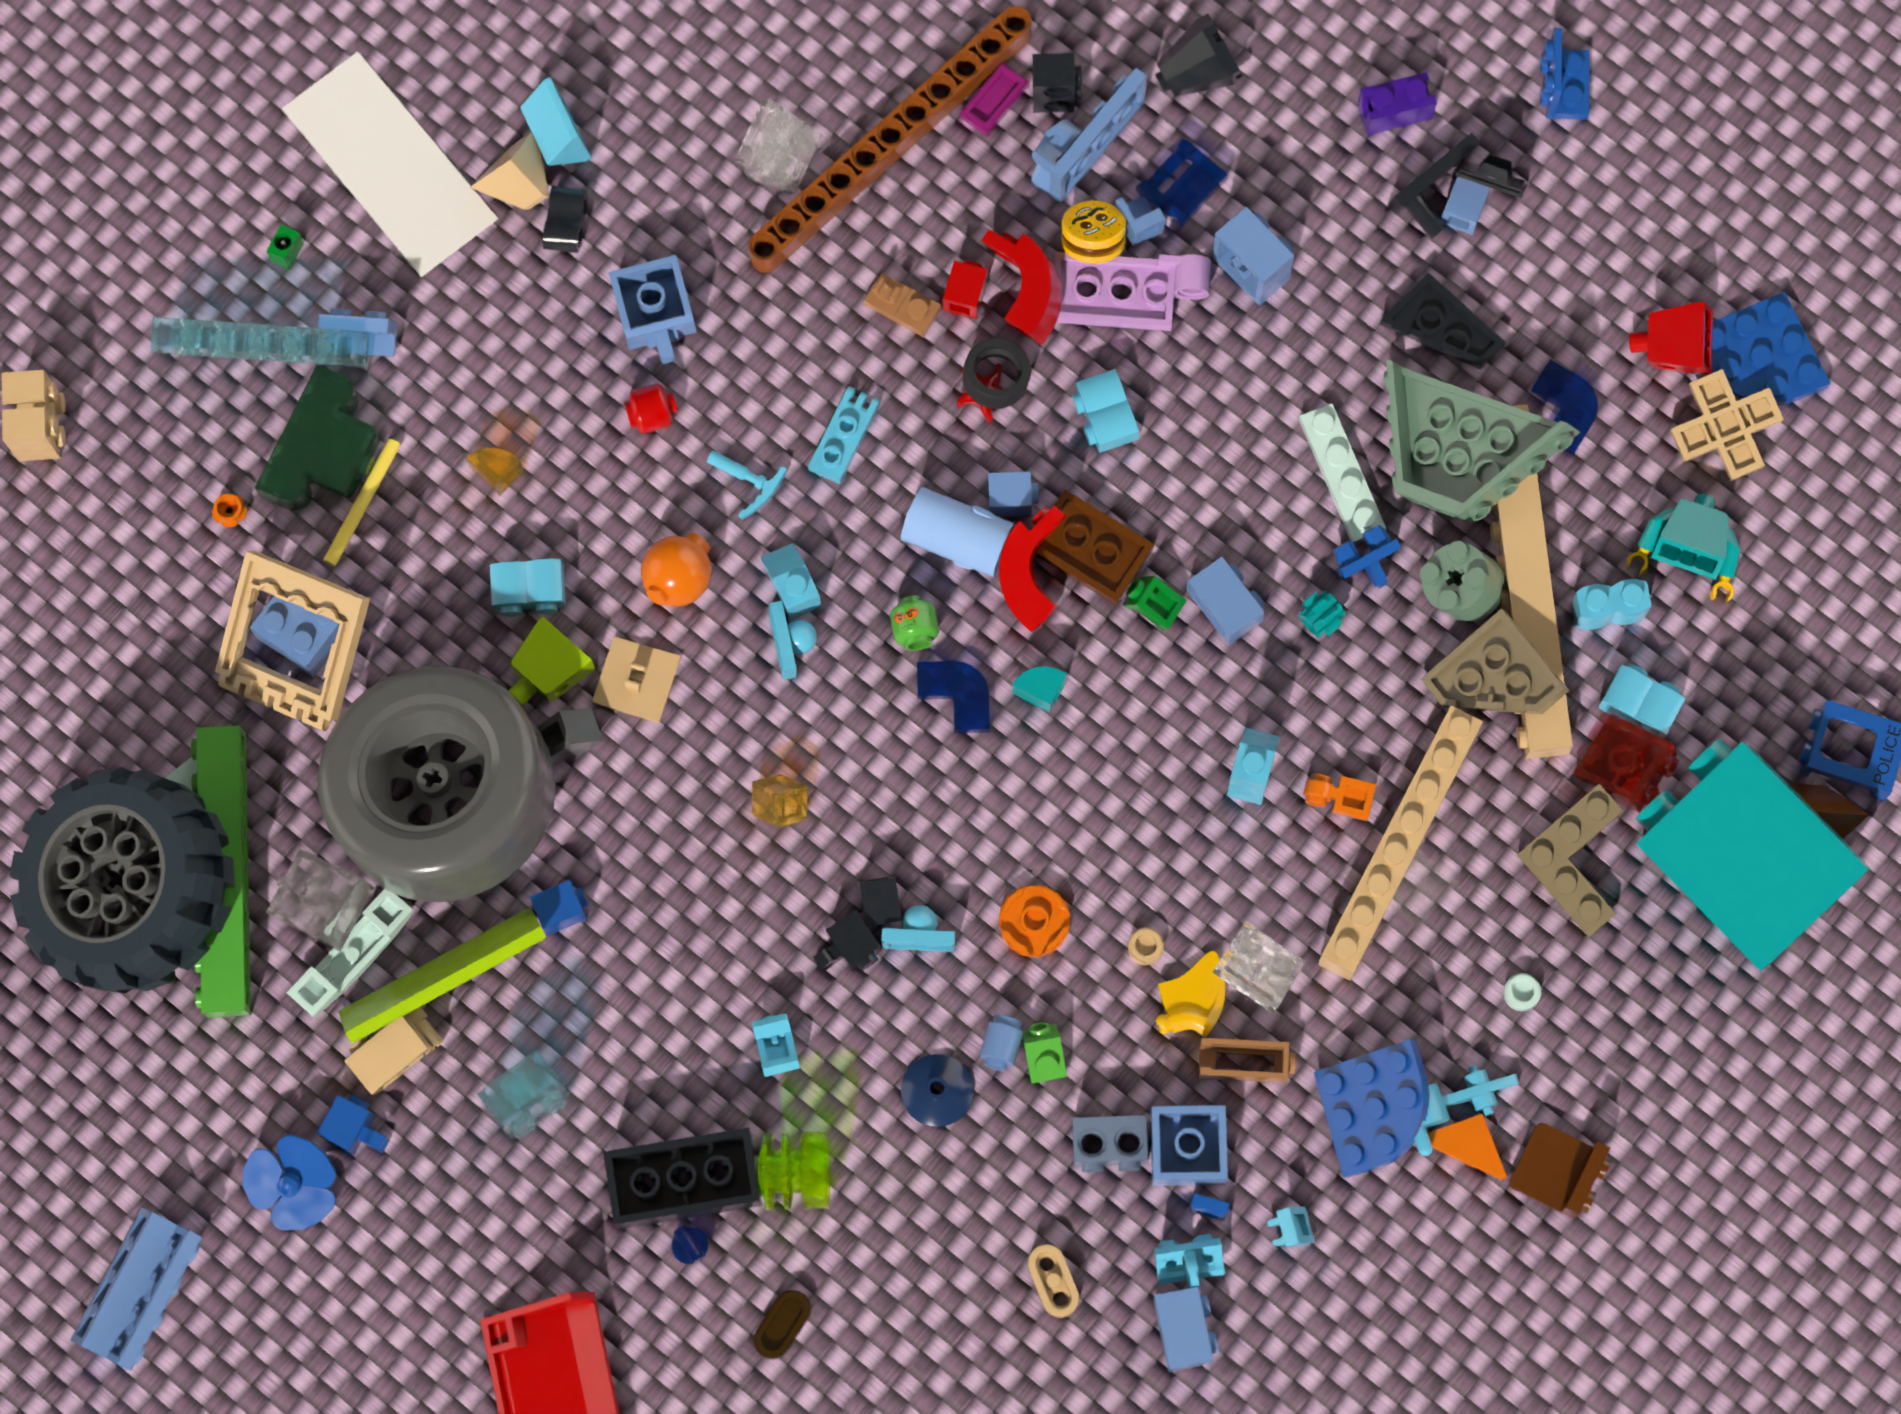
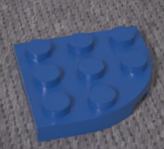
M1785 292L1713 321L1711 374L1723 369L1735 396L1743 399L1770 387L1777 405L1780 406L1798 401L1830 386L1831 383Z
M1409 1039L1314 1072L1343 1178H1350L1391 1164L1403 1156L1416 1142L1414 1139L1421 1127L1422 1121H1426L1428 1114L1429 1087L1415 1039Z

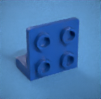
M1554 28L1551 39L1545 40L1544 53H1541L1540 73L1545 74L1544 85H1541L1540 106H1546V119L1588 120L1589 50L1562 49V28Z

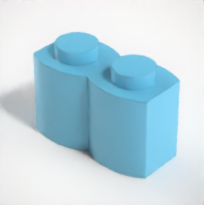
M1115 369L1075 382L1076 393L1071 396L1077 414L1084 413L1088 422L1087 425L1083 426L1090 446L1096 444L1099 453L1139 440V430Z
M538 559L526 562L513 561L490 564L492 607L495 612H501V616L516 617L522 615L523 610L536 609L538 614H553L557 612V608L566 606L564 565L561 559Z
M1639 579L1623 580L1612 587L1604 584L1585 586L1576 592L1571 602L1575 627L1583 630L1598 629L1610 622L1618 625H1629L1639 622L1646 617L1652 606L1648 584L1646 581Z
M1633 664L1629 666L1621 665L1598 707L1612 717L1632 725L1642 733L1662 741L1686 698L1679 694L1680 690L1673 684L1665 681L1661 683L1652 681L1647 677L1648 673L1643 668Z

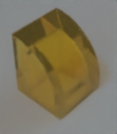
M483 448L466 457L469 468L499 496L524 473L521 462L513 454L500 448Z

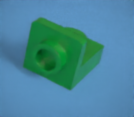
M1145 576L1135 579L1126 591L1128 597L1124 601L1123 606L1128 610L1136 609L1160 629L1168 630L1186 603V600L1156 576Z

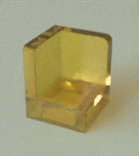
M782 774L752 781L753 816L778 828L807 820V786Z

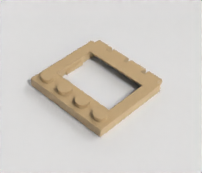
M255 550L246 551L215 672L220 674L219 687L238 695L244 694V697L268 708L273 706V709L296 720L302 718L303 723L326 731L331 721L338 720L370 598ZM259 590L339 623L335 643L331 645L323 675L325 681L322 690L242 657Z

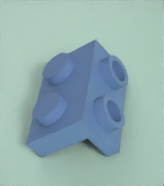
M330 309V315L319 314L318 328L327 331L325 348L327 352L395 356L398 322L386 319L385 312L365 311V317L351 316L352 310Z

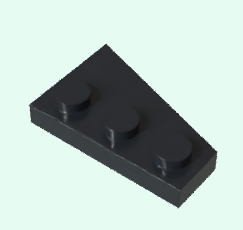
M1429 272L1380 320L1381 326L1479 370L1506 343Z

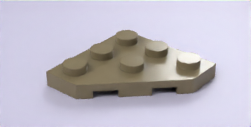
M1500 609L1421 678L1437 701L1445 708H1450L1452 705L1458 709L1543 714L1569 692L1561 679L1503 609Z

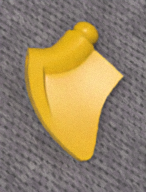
M1210 951L1181 977L1158 984L1160 998L1165 1010V1015H1159L1155 1020L1156 1025H1159L1158 1031L1161 1034H1167L1170 1031L1177 1033L1184 1030H1195L1207 1037L1215 1026L1222 1012L1225 1000L1223 968L1220 958L1215 951Z

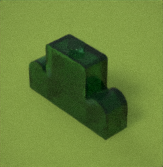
M316 365L255 485V489L261 498L289 510H301L311 501L313 495L311 483L351 498L355 494L363 476L370 474L375 464L374 454L380 444V437L374 426L351 416L356 411L359 401L353 385L345 376Z

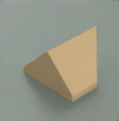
M530 132L513 144L470 188L526 210L531 209L549 197L541 151L533 133Z

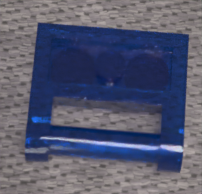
M1181 138L1174 146L1175 151L1147 180L1143 179L1135 188L1140 196H1144L1147 201L1152 202L1183 228L1226 182L1228 173L1188 140ZM1185 159L1190 160L1192 164L1164 194L1158 190Z

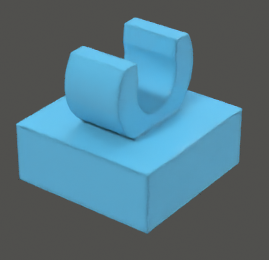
M1288 1207L1276 1211L1278 1218H1272L1267 1222L1268 1227L1279 1225L1281 1227L1283 1235L1280 1239L1272 1241L1274 1246L1297 1247L1315 1242L1306 1207Z

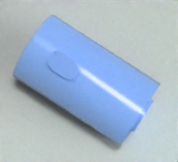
M921 487L906 515L901 540L952 560L955 565L976 570L995 577L999 571L1003 546L1008 535L1015 527V523L997 517L979 506H970Z

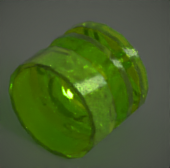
M826 1131L802 1132L799 1149H792L788 1132H782L781 1149H775L773 1133L763 1134V1143L758 1155L759 1189L765 1201L766 1211H776L777 1194H783L784 1210H791L794 1193H801L805 1210L829 1209L830 1176Z

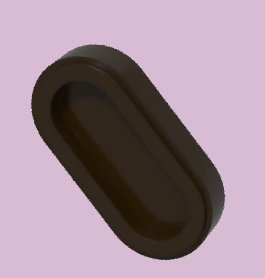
M788 1290L777 1297L754 1335L755 1348L762 1357L776 1360L788 1353L811 1315V1304L805 1294L797 1290Z

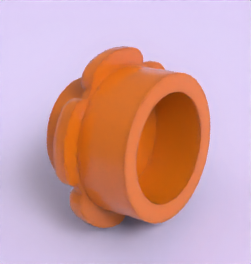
M223 494L215 500L212 516L217 523L221 522L224 527L231 528L237 526L239 521L245 519L247 508L243 505L244 500L239 495ZM228 508L233 509L232 513L228 514L226 510Z

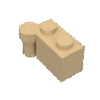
M421 1007L380 1028V1031L370 1040L366 1036L350 1047L349 1051L352 1054L344 1061L371 1095L381 1093L420 1061L424 1056L423 1053L425 1055L430 1054L436 1049L435 1046L439 1047L444 1042L443 1038L437 1034L426 1020L428 1015Z

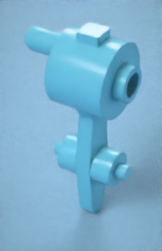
M1474 1065L1468 1068L1470 1074L1464 1076L1467 1089L1442 1096L1438 1084L1428 1085V1114L1426 1121H1422L1421 1127L1414 1139L1419 1153L1423 1156H1428L1432 1153L1433 1147L1427 1129L1450 1120L1447 1107L1472 1100L1476 1112L1483 1111L1485 1116L1494 1113L1492 1107L1498 1105L1494 1093L1520 1084L1517 1075L1513 1074L1489 1081L1486 1070L1478 1071L1477 1066Z

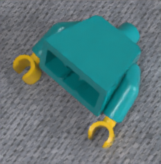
M1699 494L1695 497L1694 502L1686 499L1680 500L1675 509L1667 508L1649 520L1637 544L1640 546L1638 552L1630 554L1627 559V570L1634 559H1640L1643 561L1644 566L1639 576L1643 575L1648 568L1647 556L1649 552H1653L1652 559L1714 580L1720 575L1719 582L1711 587L1709 596L1711 600H1714L1717 595V588L1723 587L1727 592L1726 603L1734 595V588L1730 584V579L1735 578L1741 548L1734 531L1728 527L1729 516L1725 512L1714 509L1716 501L1712 496Z

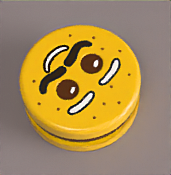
M1084 201L1071 206L1064 213L1061 227V244L1064 251L1070 257L1080 262L1097 264L1113 260L1122 253L1126 242V219L1116 206L1103 201Z

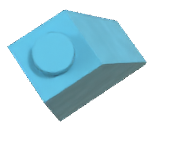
M1245 727L1230 777L1227 796L1258 805L1262 804L1280 736Z

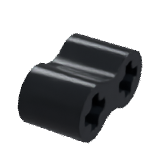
M552 186L543 231V249L579 253L588 206L587 190Z

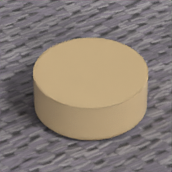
M1144 927L1137 929L1131 934L1128 940V953L1134 962L1140 965H1151L1156 963L1163 954L1164 941L1156 930Z

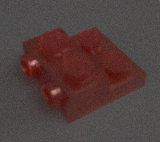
M1610 714L1573 773L1576 778L1594 787L1600 784L1615 802L1640 813L1644 806H1648L1659 795L1658 784L1663 776L1669 778L1673 775L1678 765V759L1671 742Z

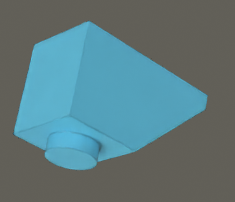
M793 543L760 557L777 596L783 603L784 611L789 621L822 607L816 586Z

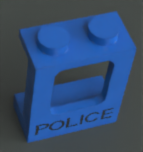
M1826 700L1820 710L1815 708L1808 729L1814 730L1811 742H1804L1798 762L1804 764L1801 775L1808 777L1811 772L1870 790L1872 791L1870 797L1885 801L1892 793L1901 762V723ZM1830 719L1840 720L1875 733L1876 739L1867 768L1860 769L1821 755L1820 748Z

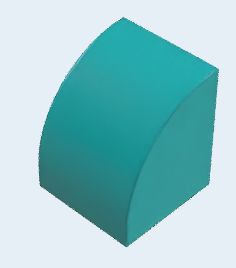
M1046 666L1029 669L1012 684V694L1050 713L1067 683V673Z

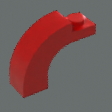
M988 229L981 241L992 253L1018 267L1022 278L1018 298L1004 317V320L1015 331L1043 346L1058 320L1061 309L1062 287L1059 274L1050 258L1026 234L1023 233L1020 239L1017 240L1005 231L998 235Z
M1056 505L1051 509L1047 506L1042 508L1031 520L1035 524L1032 529L1023 521H1019L1008 535L1001 552L999 579L1004 599L1014 616L1030 632H1035L1059 607L1040 588L1033 569L1034 557L1039 546L1068 517Z

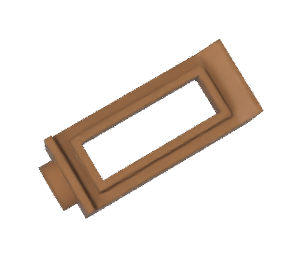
M1201 1038L1198 1080L1211 1079L1286 1084L1288 1074L1295 1075L1296 1053L1289 1052V1042ZM1216 1054L1274 1056V1072L1216 1069Z

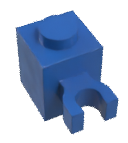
M350 1094L348 1100L339 1095L336 1097L317 1132V1135L323 1140L352 1155H355L361 1142L383 1153L390 1141L386 1136L370 1129L375 1118L367 1110L370 1104Z

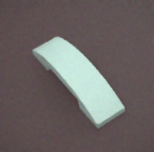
M384 889L362 912L364 916L315 968L311 966L291 987L287 994L313 1018L316 1017L347 990L376 960L402 929L414 910L395 893Z

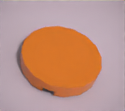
M1024 886L1007 896L1000 908L998 924L1001 936L1010 949L1022 956L1038 958L1049 955L1062 946L1069 934L1071 918L1067 903L1059 893L1047 886Z

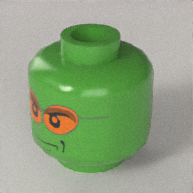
M912 595L902 598L900 604L891 610L892 632L897 644L904 646L908 651L923 650L932 645V641L939 634L936 609L931 602L921 600L920 596Z

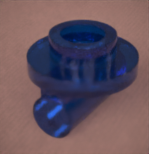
M683 1225L673 1232L675 1236L673 1237L671 1248L678 1261L692 1265L704 1259L708 1252L709 1244L707 1237L701 1230Z

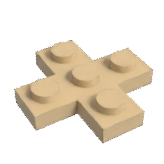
M1723 369L1690 382L1689 387L1702 416L1670 429L1683 462L1685 463L1717 449L1730 481L1764 468V462L1751 434L1784 420L1770 387L1736 401Z

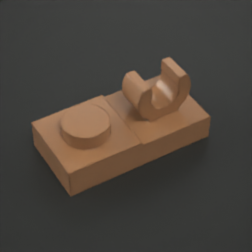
M882 272L864 299L865 306L923 338L942 310L941 304Z

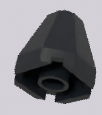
M1208 13L1195 20L1157 63L1160 72L1154 75L1164 93L1171 89L1175 97L1232 86L1244 79Z

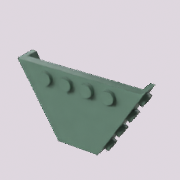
M1386 359L1387 371L1384 372V384L1389 391L1390 401L1386 412L1388 421L1392 425L1393 436L1389 441V447L1395 459V472L1392 474L1393 486L1397 494L1416 504L1470 524L1474 521H1479L1489 514L1491 507L1500 499L1512 495L1517 490L1518 484L1525 478L1542 470L1546 461L1556 452H1561L1572 444L1573 438L1580 433V431L1563 421L1555 422L1403 368L1395 362Z

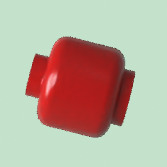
M652 384L634 389L629 393V400L624 401L631 428L637 427V430L642 434L670 427L672 424L671 414L678 412L673 393L665 394V390L660 384Z

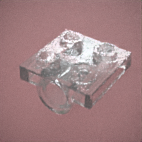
M771 99L762 100L734 160L745 166L744 173L753 181L769 187L775 186L787 195H793L799 187L823 134Z
M1245 921L1215 965L1213 973L1271 1013H1274L1304 966L1305 961Z

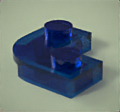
M1550 359L1532 387L1531 392L1560 409L1553 421H1563L1580 431L1573 438L1572 444L1565 449V451L1574 455L1596 419L1598 400L1594 389L1585 379Z
M961 661L917 662L918 700L953 699L954 733H990L989 689L985 678L975 667Z

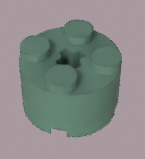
M1454 541L1441 547L1420 570L1422 588L1427 600L1434 607L1453 619L1470 622L1482 620L1489 616L1501 601L1502 596L1500 594L1502 584L1504 585L1502 569L1492 558L1470 544Z

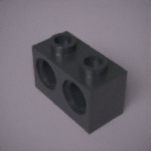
M1074 53L1032 54L1033 113L1074 112L1075 100H1081L1082 67L1081 65H1075Z

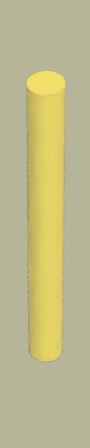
M391 438L387 440L323 559L325 563L336 567L401 446L399 442Z

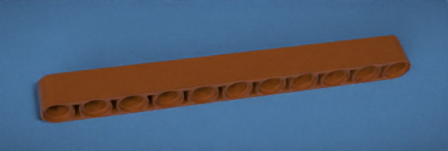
M1012 6L1004 10L751 237L748 244L753 267L759 272L764 273L777 269L980 87L1001 63L1005 64L1029 42L1031 37V16L1029 12L1019 6ZM1018 23L1024 26V28L1020 31H1012L1008 26ZM990 45L999 48L997 52L991 54L983 51L986 46ZM967 67L974 70V73L963 76L958 71ZM938 90L949 92V95L945 98H937L933 94ZM919 112L924 115V118L914 121L909 119L908 116L911 113ZM891 134L900 138L895 143L883 141L885 136ZM863 157H870L875 160L868 166L858 163L859 159ZM840 179L849 182L848 186L841 189L835 188L832 184ZM813 202H820L824 205L819 211L807 209L808 205ZM791 224L799 227L797 232L793 234H786L781 231L785 226ZM764 247L774 250L767 257H761L756 254L759 249Z

